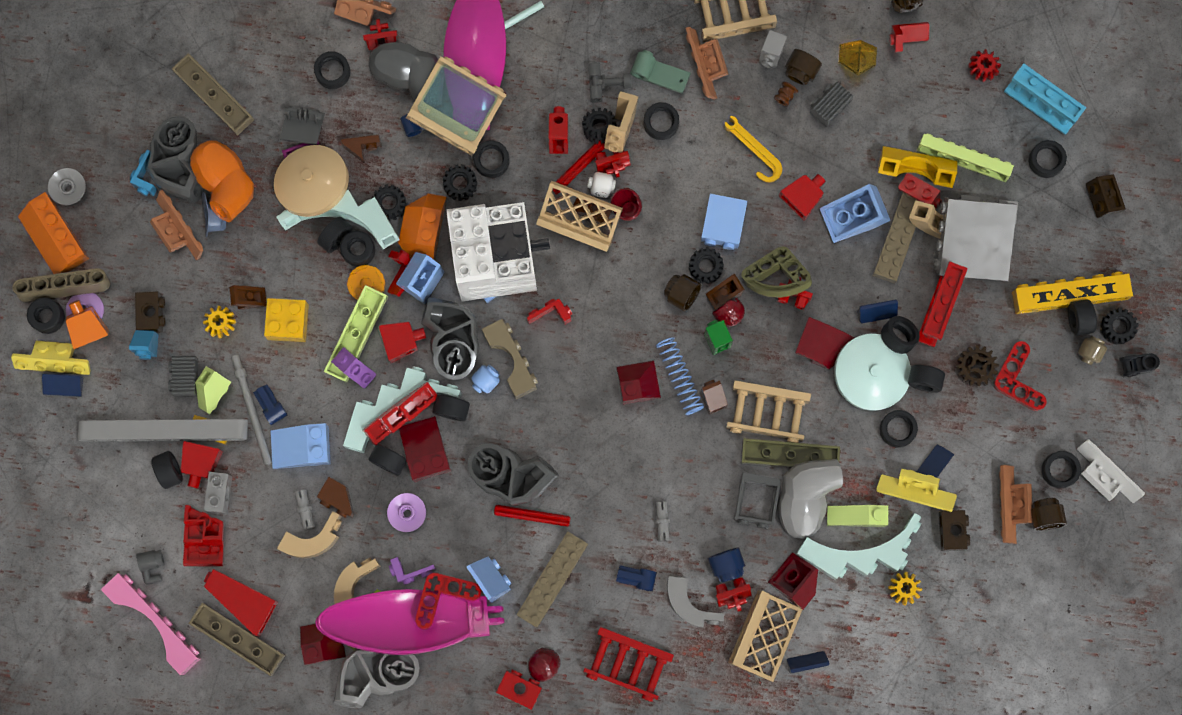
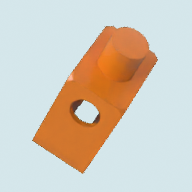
M80 300L69 304L73 314L66 317V324L74 349L108 336L109 329L93 306L83 309Z

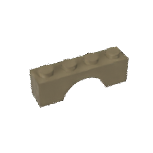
M503 319L482 328L490 348L504 350L514 360V369L507 382L516 400L537 390L535 384L538 381L534 373H529L527 367L530 365L525 356L521 357L519 353L521 347L517 339H512L510 334L513 331L509 323H504Z

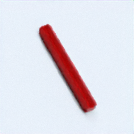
M601 141L598 144L594 143L556 183L567 186L596 158L597 153L605 149V143L602 144ZM553 188L552 192L556 195H558L561 192L560 190H557L555 188Z
M495 505L494 514L497 516L566 527L570 525L571 518L566 515L503 505Z

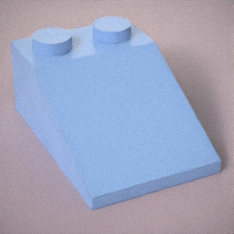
M871 184L819 208L833 243L872 230L891 221L877 187Z
M326 423L271 430L272 468L330 465L329 426Z
M485 557L468 565L467 569L487 599L493 603L511 590L509 588L511 582L506 575L501 576L498 571L501 567L495 558L491 560L489 557Z

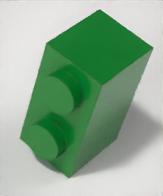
M714 320L708 323V327L705 328L704 337L712 354L715 355L731 348L733 340L724 320L720 322Z

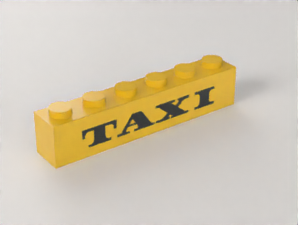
M1115 272L1107 277H1104V274L1092 276L1091 279L1077 277L1073 281L1066 282V279L1054 281L1055 283L1053 284L1039 282L1036 283V286L1030 287L1028 284L1018 285L1012 292L1015 314L1068 308L1071 302L1085 299L1090 300L1093 304L1129 300L1133 297L1130 275L1123 274V272Z

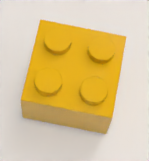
M267 298L264 331L266 339L306 342L309 304L306 300Z

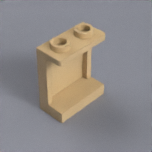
M620 91L615 119L622 120L620 127L608 125L605 149H609L612 152H623L635 118L638 96Z

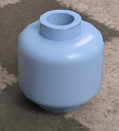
M482 365L471 377L474 383L472 387L479 393L482 391L490 393L500 382L499 372L491 365Z

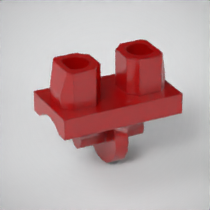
M379 18L376 19V25H370V31L377 30L378 33L363 35V39L366 41L368 49L373 50L379 45V38H385V43L396 42L397 30L382 32V29H388L389 26L388 23L381 24Z
M623 150L621 153L613 152V155L609 157L606 156L605 152L596 154L597 172L614 173L615 177L618 178L620 177L619 171H623L625 167L631 166L628 151Z
M803 291L792 295L791 297L797 298L794 307L804 310L807 303L810 302L813 293ZM790 296L778 297L777 302L787 304Z
M743 577L735 579L733 581L735 589L729 591L726 584L717 585L716 600L718 607L727 605L728 609L736 607L737 612L742 611L740 605L746 604V598L752 596L750 584H746Z

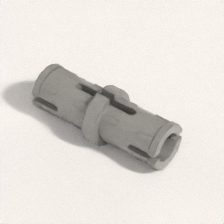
M307 489L294 492L299 508L297 513L300 514L303 530L315 528L311 513L313 509L309 505Z
M661 502L655 503L657 514L655 524H657L658 542L670 541L668 502H663L662 507Z

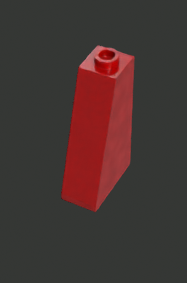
M215 569L212 572L209 571L204 579V587L253 635L260 637L278 601Z

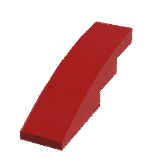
M428 382L424 383L363 429V432L373 445H377L386 436L394 433L407 421L414 419L433 403L437 397L436 392Z

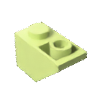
M207 366L195 384L198 407L211 414L217 407L223 394L227 392L231 382Z

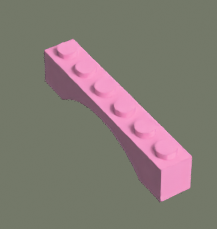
M118 573L101 589L102 592L114 604L134 608L146 615L157 627L163 638L166 649V661L179 675H185L201 659L198 656L200 652L192 644L189 646L184 641L186 637L179 630L176 632L171 627L173 623L166 616L163 618L158 613L160 609L153 602L149 603L145 599L147 595L140 588L136 589L132 585L134 581L127 574Z

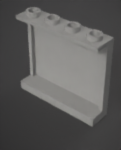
M945 197V202L941 203L943 220L939 222L941 237L940 240H937L936 250L939 251L938 259H935L934 270H937L936 273L944 276L950 261L968 268L965 278L1008 281L1017 204L960 200Z

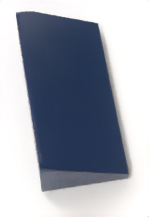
M895 299L860 306L857 310L860 323L885 320L897 316L898 301Z
M42 374L43 395L82 397L84 378L75 375Z
M937 444L916 472L932 475L937 478L954 454Z
M824 651L787 659L790 674L825 667L830 664Z

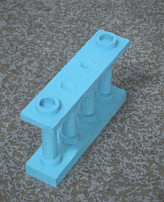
M1026 64L1021 66L1004 91L1064 135L1067 134L1087 108Z

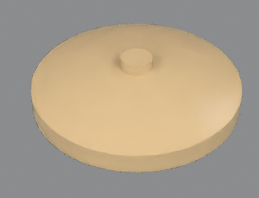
M309 145L299 148L290 153L281 162L274 177L276 197L287 211L295 215L311 217L323 214L335 207L343 198L349 183L348 169L341 156L331 148L321 145Z

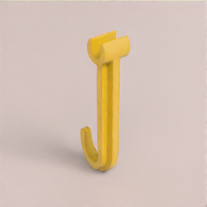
M730 116L729 121L734 125L730 126L725 122L724 129L736 136L773 171L771 177H767L761 172H757L756 176L767 183L778 180L782 174L780 161L738 123L736 117Z

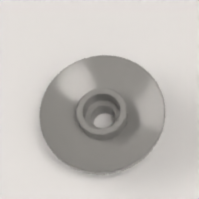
M63 168L56 171L48 182L50 197L61 205H72L78 202L86 190L84 177L77 170L71 168ZM67 186L72 187L70 191H66Z

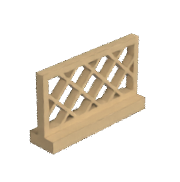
M551 181L536 225L607 252L612 243L623 208ZM553 188L560 190L563 196L555 199L552 194ZM576 196L581 203L573 206L569 197ZM565 199L569 208L562 211L557 202ZM594 203L599 210L591 213L586 204ZM554 204L558 213L551 214L546 212L547 206ZM583 206L587 215L579 218L575 209ZM612 210L617 213L614 218L608 219L604 211ZM571 211L575 220H567L564 213ZM601 213L604 222L597 224L593 216ZM589 218L593 226L585 227L582 220ZM607 224L610 230L609 236L603 234L599 227Z
M757 590L728 663L774 682L802 609L769 593ZM769 599L776 602L779 609L770 614L766 607ZM789 608L795 610L794 618L787 621L783 611ZM780 612L784 623L774 627L770 616ZM768 618L771 628L762 632L759 626L760 621ZM785 625L788 633L786 637L779 639L776 629ZM773 631L776 641L767 645L763 634ZM760 636L764 646L754 650L752 645L753 638ZM778 644L780 653L772 658L768 647ZM765 649L769 659L759 663L756 652ZM753 654L756 665L752 667L743 665L745 658ZM768 662L771 663L773 670L770 676L763 673L761 665Z

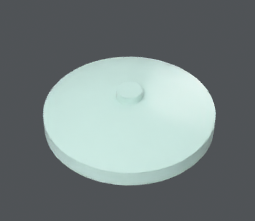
M865 334L852 339L840 350L835 361L834 378L839 392L850 404L868 411L882 410L897 403L906 393L909 387L908 379L911 365L907 354H899L889 349L883 342L881 334Z

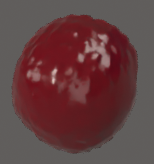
M619 189L611 197V204L623 208L620 219L632 221L640 215L642 201L633 189Z
M735 298L736 301L728 300L719 309L712 311L714 318L718 322L724 320L726 327L737 325L744 317L745 308L738 298Z
M546 647L537 649L528 661L530 675L539 682L552 679L560 668L559 655L554 650Z

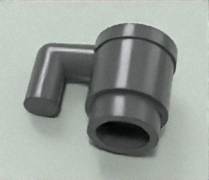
M151 550L137 553V564L142 573L144 583L149 585L161 582V574L151 576L149 570L164 565L162 551Z

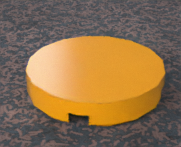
M361 265L351 271L347 280V287L354 299L358 301L365 285L381 293L384 292L385 279L378 268L370 265Z

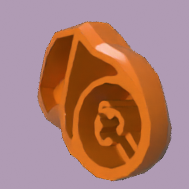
M209 140L199 144L193 150L190 166L200 186L211 192L209 204L212 211L220 219L231 222L253 199V181L244 170L240 158L226 145L218 141Z

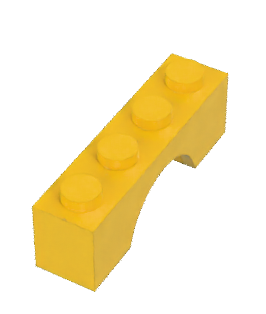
M883 146L878 164V173L895 177L902 173H917L930 179L934 185L953 188L957 175V161Z

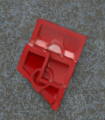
M185 505L183 566H223V521L212 518L204 512H199L190 505Z

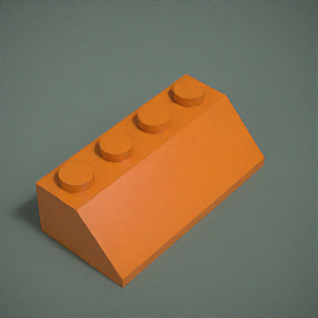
M46 192L28 202L18 218L53 274L69 272L90 259L53 199Z

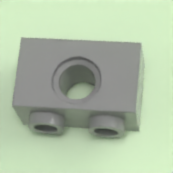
M769 30L759 58V62L764 67H777L787 36Z
M209 472L204 511L227 515L232 483L231 475Z

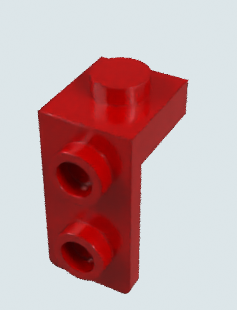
M929 23L892 25V32L889 34L890 45H893L895 52H902L903 43L929 40Z
M909 173L906 174L898 186L900 191L914 199L934 205L935 210L941 204L940 190Z
M391 250L388 257L401 265L387 292L400 297L404 290L396 285L411 259L409 258L410 255L405 251L400 250L397 252Z
M551 299L545 303L544 308L540 310L537 308L528 314L527 322L531 324L549 312L556 310L566 325L571 322L570 316L572 312L568 305H563L560 299L556 301Z

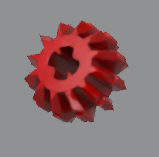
M987 49L983 53L977 51L976 56H971V62L968 64V67L972 69L970 75L976 74L975 80L981 77L982 82H985L987 78L990 81L993 80L994 76L999 74L998 69L1001 67V64L997 63L999 57H993L994 51L988 54Z

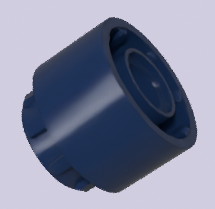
M739 547L707 558L713 576H718L721 583L733 580L744 574L743 567L746 565Z

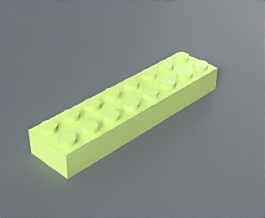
M928 133L923 134L917 148L918 152L955 160L958 166L1003 182L1009 179L1014 167L1010 162L1000 161L999 158H992L984 153L980 154L976 150L966 149L965 146L955 145L954 142H947L939 137L935 138Z
M366 285L364 286L324 370L325 373L348 382L349 377L331 361L343 347L359 359L388 298L386 294Z

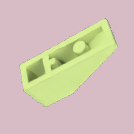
M827 506V526L886 527L888 526V506Z

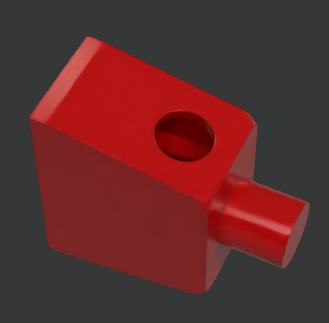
M561 106L554 107L553 113L549 114V154H568V114L565 113V108Z
M819 174L812 180L807 175H803L782 189L779 197L805 221L822 198L824 193L820 187L826 181Z
M410 322L379 326L390 363H394L418 351L416 341L427 338L424 327L412 330Z
M184 441L181 473L190 476L187 486L199 489L201 478L208 480L209 472H215L223 451L218 448Z

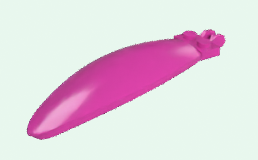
M456 0L446 29L443 58L448 57L452 59L456 66L466 67L471 71L470 74L475 77L481 76L487 80V84L498 87L501 86L506 60V31L499 0ZM444 68L446 86L454 109L453 120L477 132L492 107L495 97Z
M405 589L366 594L336 603L320 613L316 618L315 624L321 633L339 643L375 653L408 655L446 648L468 637L490 636L489 625H500L505 622L504 618L501 617L488 618V613H500L503 611V607H487L486 596H480L476 601H468L441 594L432 626L429 629L422 630L416 625L415 618L423 590ZM426 590V592H433V593H435L436 595L438 594V591H437V592H434V591ZM425 597L424 604L428 607L433 606L435 603L434 597ZM421 608V611H425L423 618H419V621H421V625L425 626V623L430 622L427 619L428 612L432 614L433 610L428 611Z

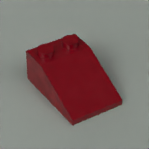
M436 416L399 428L406 460L414 482L451 472Z

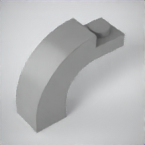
M668 576V599L672 609L679 618L699 628L704 627V620L708 621V625H719V622H724V613L700 611L690 603L687 596L688 578Z

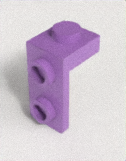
M344 347L331 361L362 388H366L376 376L375 372Z
M398 557L391 559V565H389L392 576L396 575L397 581L399 583L403 582L404 585L414 582L415 577L422 576V578H425L433 573L432 571L436 570L435 565H431L405 575Z

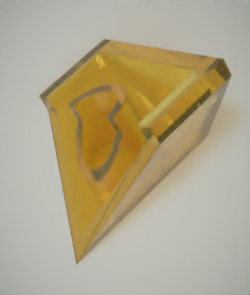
M862 40L840 44L838 63H841L859 76L876 66L877 47Z

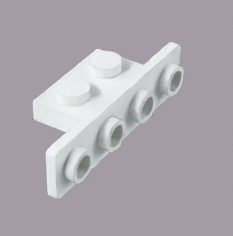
M1089 439L1077 448L1090 462L1081 474L1109 501L1119 491L1132 503H1135L1145 495V492Z

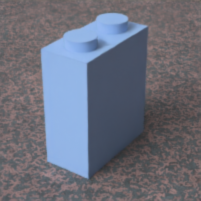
M710 194L701 242H704L707 246L721 245L727 250L738 249L747 200Z

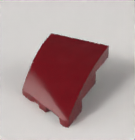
M809 317L795 354L812 360V364L830 370L835 365L840 350L855 337Z

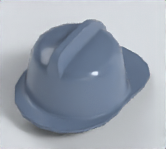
M202 192L205 236L207 237L208 232L225 230L226 221L220 219L212 211L205 193Z

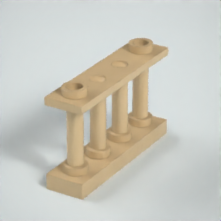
M694 0V4L701 3L706 27L702 29L701 34L703 42L776 28V15L768 14L765 0H757L761 16L752 19L749 15L746 0H738L743 19L735 23L731 20L727 0H719L724 18L723 25L719 26L713 24L708 2L711 0Z
M734 381L732 391H735L738 397L733 423L728 422L726 425L730 432L741 434L742 431L784 438L787 439V442L799 443V441L802 442L804 440V435L798 434L802 406L810 402V393ZM748 394L755 395V398H757L752 426L741 424L745 396H748ZM767 397L774 398V401H776L771 429L760 428L764 400ZM786 400L792 401L795 405L790 433L779 431L783 403H786Z

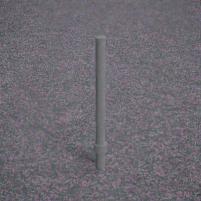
M234 355L231 357L235 368L234 374L236 379L239 380L265 466L270 465L272 460L246 380L247 373L245 368L242 367L239 355Z

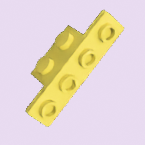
M36 341L31 355L13 353L11 356L15 369L90 375L91 372L88 360L72 358L75 349L71 343Z
M901 469L899 479L881 475L876 490L879 493L949 512L953 511L957 498L956 494L938 490L939 478L906 469Z

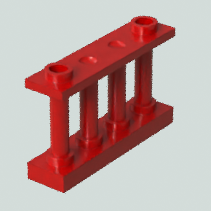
M949 261L944 276L940 275L919 331L920 343L934 348L937 340L941 341L968 268Z
M600 627L597 635L601 636V643L591 670L584 668L583 672L587 673L586 677L595 681L601 678L642 694L641 698L653 702V699L658 700L659 696L653 694L664 664L666 665L667 662L671 663L674 655ZM615 641L619 643L618 647L620 648L608 677L598 673L608 644ZM631 647L638 650V657L628 684L616 679L626 652ZM648 655L656 657L655 661L657 662L648 687L644 691L636 688L635 685L645 658H648Z

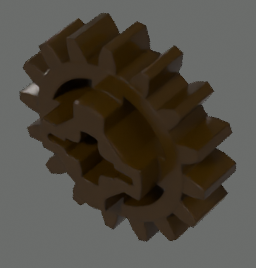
M976 345L974 350L968 347L967 352L963 351L961 353L962 357L957 359L961 364L957 365L956 369H961L958 376H964L963 383L968 380L969 386L976 383V387L979 388L981 383L986 386L988 385V380L991 382L994 380L992 375L998 374V371L994 369L998 368L999 364L994 363L997 356H991L992 350L986 352L985 346L980 350L979 346ZM969 358V365L965 367L966 360ZM975 364H977V365L983 364L980 369H979V368H973V369H971ZM990 365L989 373L986 375V368Z

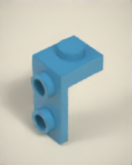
M147 149L140 156L137 169L131 173L130 183L142 195L147 196L150 194L154 196L157 192L156 187L142 180L147 171V164L150 158V150Z

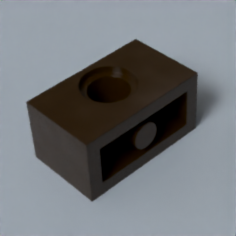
M158 291L135 292L136 330L155 331L156 333L163 332V327L166 325L165 316L162 315V308H165V298ZM154 308L155 313L152 316H147L148 310Z
M965 510L939 512L941 551H965L970 546V535L967 534L966 526H969V516L965 515ZM951 526L959 528L958 536H954L951 533Z

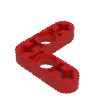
M1019 341L1013 345L993 383L994 388L1033 411H1040L1046 406V397L1042 393L1016 380L1030 353L1029 345L1026 342ZM1023 346L1025 353H1022L1018 359L1013 358L1018 353L1016 347ZM1008 362H1014L1017 365L1015 372H1010L1007 369ZM1005 379V383L1008 386H1011L1012 384H1015V386L1011 389V392H1008L1010 388L1007 386L1001 388V383L998 381ZM1016 388L1024 389L1025 396L1023 398L1015 395ZM1029 393H1032V395L1030 396V398H1032V399L1040 398V401H1039V402L1041 403V405H1038V406L1036 407V406L1034 405L1035 402H1034L1033 400L1029 399V400L1026 402L1025 399L1028 398Z
M439 573L429 574L424 584L415 618L418 628L426 630L432 626L441 594L468 601H476L481 596L479 585ZM434 577H437L438 582H440L434 589V592L438 591L437 595L433 592H426V589L431 591L432 584L429 580H433ZM449 583H458L459 590L457 592H450L448 590ZM462 584H466L465 589L468 590L475 587V591L478 594L470 597V593L464 591V595H460ZM427 596H432L435 599V603L431 607L424 604V599ZM421 608L428 611L433 610L432 614L428 612L427 619L430 622L425 623V626L421 625V621H419V618H423L425 611H421Z

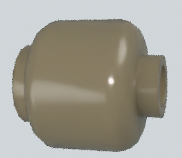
M1092 335L1090 338H1085L1078 350V354L1082 356L1081 361L1090 365L1093 362L1100 363L1107 351V347L1104 345L1105 342Z

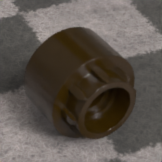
M794 49L785 65L787 69L785 74L790 80L805 86L809 81L813 82L822 63L811 54Z
M685 274L681 276L674 275L667 283L664 295L668 298V303L686 312L697 299L702 285Z
M1045 498L1033 502L1031 514L1034 531L1054 530L1067 525L1064 506L1059 504L1057 498Z

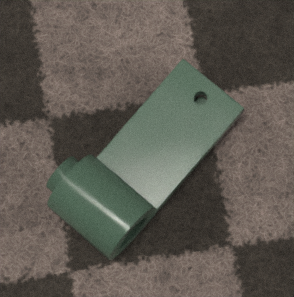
M647 50L638 52L630 71L631 75L635 78L682 94L691 75V72L656 61L653 53Z

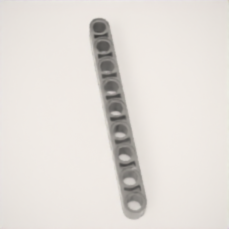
M248 420L78 421L77 441H245L248 436Z

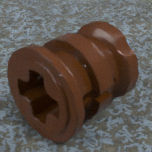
M783 81V87L778 90L779 94L775 95L774 99L779 104L788 107L789 101L794 97L793 94H797L798 90L792 84Z

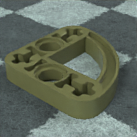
M784 246L771 251L746 267L741 273L743 282L748 288L768 297L792 296L805 291L812 285L810 273L793 253ZM766 263H770V264H771V267H770V268H768V269H762V266H763L764 264H766ZM791 265L798 266L794 271L787 270ZM779 269L792 282L791 284L780 286L761 283L762 280ZM799 275L802 277L803 280H806V281H804V282H803L802 280L800 281V280H799Z

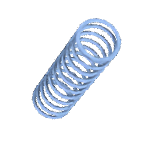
M671 337L656 344V348H659L667 344L675 343V345H673L666 351L661 352L659 355H662L666 352L678 350L675 354L662 361L664 362L672 358L681 357L679 360L672 363L671 365L666 366L665 368H669L671 366L678 364H684L683 366L669 373L668 375L680 371H686L683 375L679 376L674 380H671V382L690 377L684 383L674 387V389L685 385L693 384L688 389L677 394V396H679L684 393L696 391L689 397L680 401L684 402L690 399L698 398L695 402L683 408L687 409L689 407L701 405L692 410H689L685 414L690 415L703 409L704 404L697 403L701 398L699 396H694L698 390H690L695 385V383H687L691 380L692 376H684L688 373L689 370L682 369L686 365V363L679 362L683 358V356L676 355L679 353L680 349L674 348L677 345V342H672L675 338Z

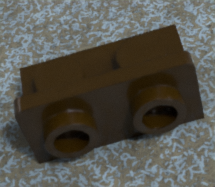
M1114 174L1099 176L1086 183L1097 218L1126 210Z

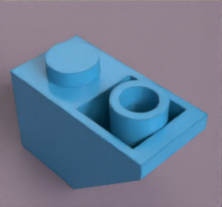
M135 330L129 350L135 356H139V359L150 360L151 357H157L159 334L155 331Z

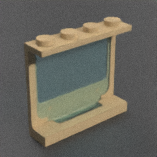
M440 56L406 119L472 156L506 94L503 93L504 90L502 88L487 84V80L483 77H475L470 74L471 71L466 67H458L452 59Z

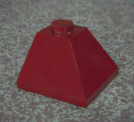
M654 361L616 367L623 405L661 398Z
M792 552L768 583L789 601L804 610L816 594L818 569Z
M316 624L300 627L304 665L346 658L344 644L325 636L317 629Z

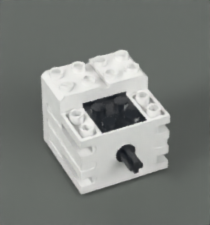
M524 202L487 208L485 204L446 209L456 284L462 302L537 291L532 252L550 249L549 238L529 239Z

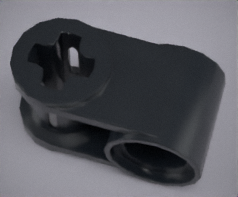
M1153 353L1119 358L1123 364V378L1151 373L1160 364L1159 357ZM1145 359H1150L1153 362L1152 368L1146 366Z

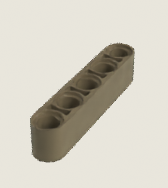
M95 268L18 279L14 282L12 289L20 301L32 302L43 297L54 299L103 292L110 287V280L102 269Z

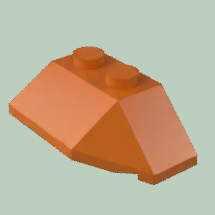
M428 193L405 206L398 244L403 251L410 255V259H412L415 252L426 254L435 260L447 200L446 196Z

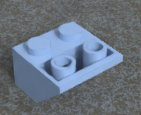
M415 252L396 285L421 303L426 304L427 298L430 297L444 274V270L439 263L428 255Z

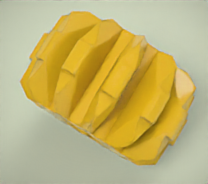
M217 306L216 311L210 308L211 314L205 313L204 315L208 318V320L203 321L204 325H208L205 331L210 332L212 337L217 335L220 339L223 337V333L229 336L228 330H235L231 326V324L236 323V320L232 319L234 313L229 312L227 307L222 310L221 306ZM221 318L223 320V323H221V325L218 326L216 324V321L219 322L218 319Z
M904 572L903 577L900 573H897V580L891 578L890 581L895 586H888V589L894 590L890 597L896 595V603L902 599V605H906L908 599L909 603L913 604V597L916 599L920 598L916 591L920 592L922 588L916 587V585L920 584L921 581H913L915 574L908 578V572ZM903 583H905L904 586H909V589L907 590L908 594H906V591H901V588H903Z

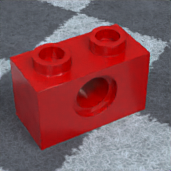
M513 669L511 672L506 671L496 693L532 710L542 690L539 687L540 682L531 678L526 681L521 678L523 674ZM518 683H523L526 687L525 692L521 695L515 692V686Z

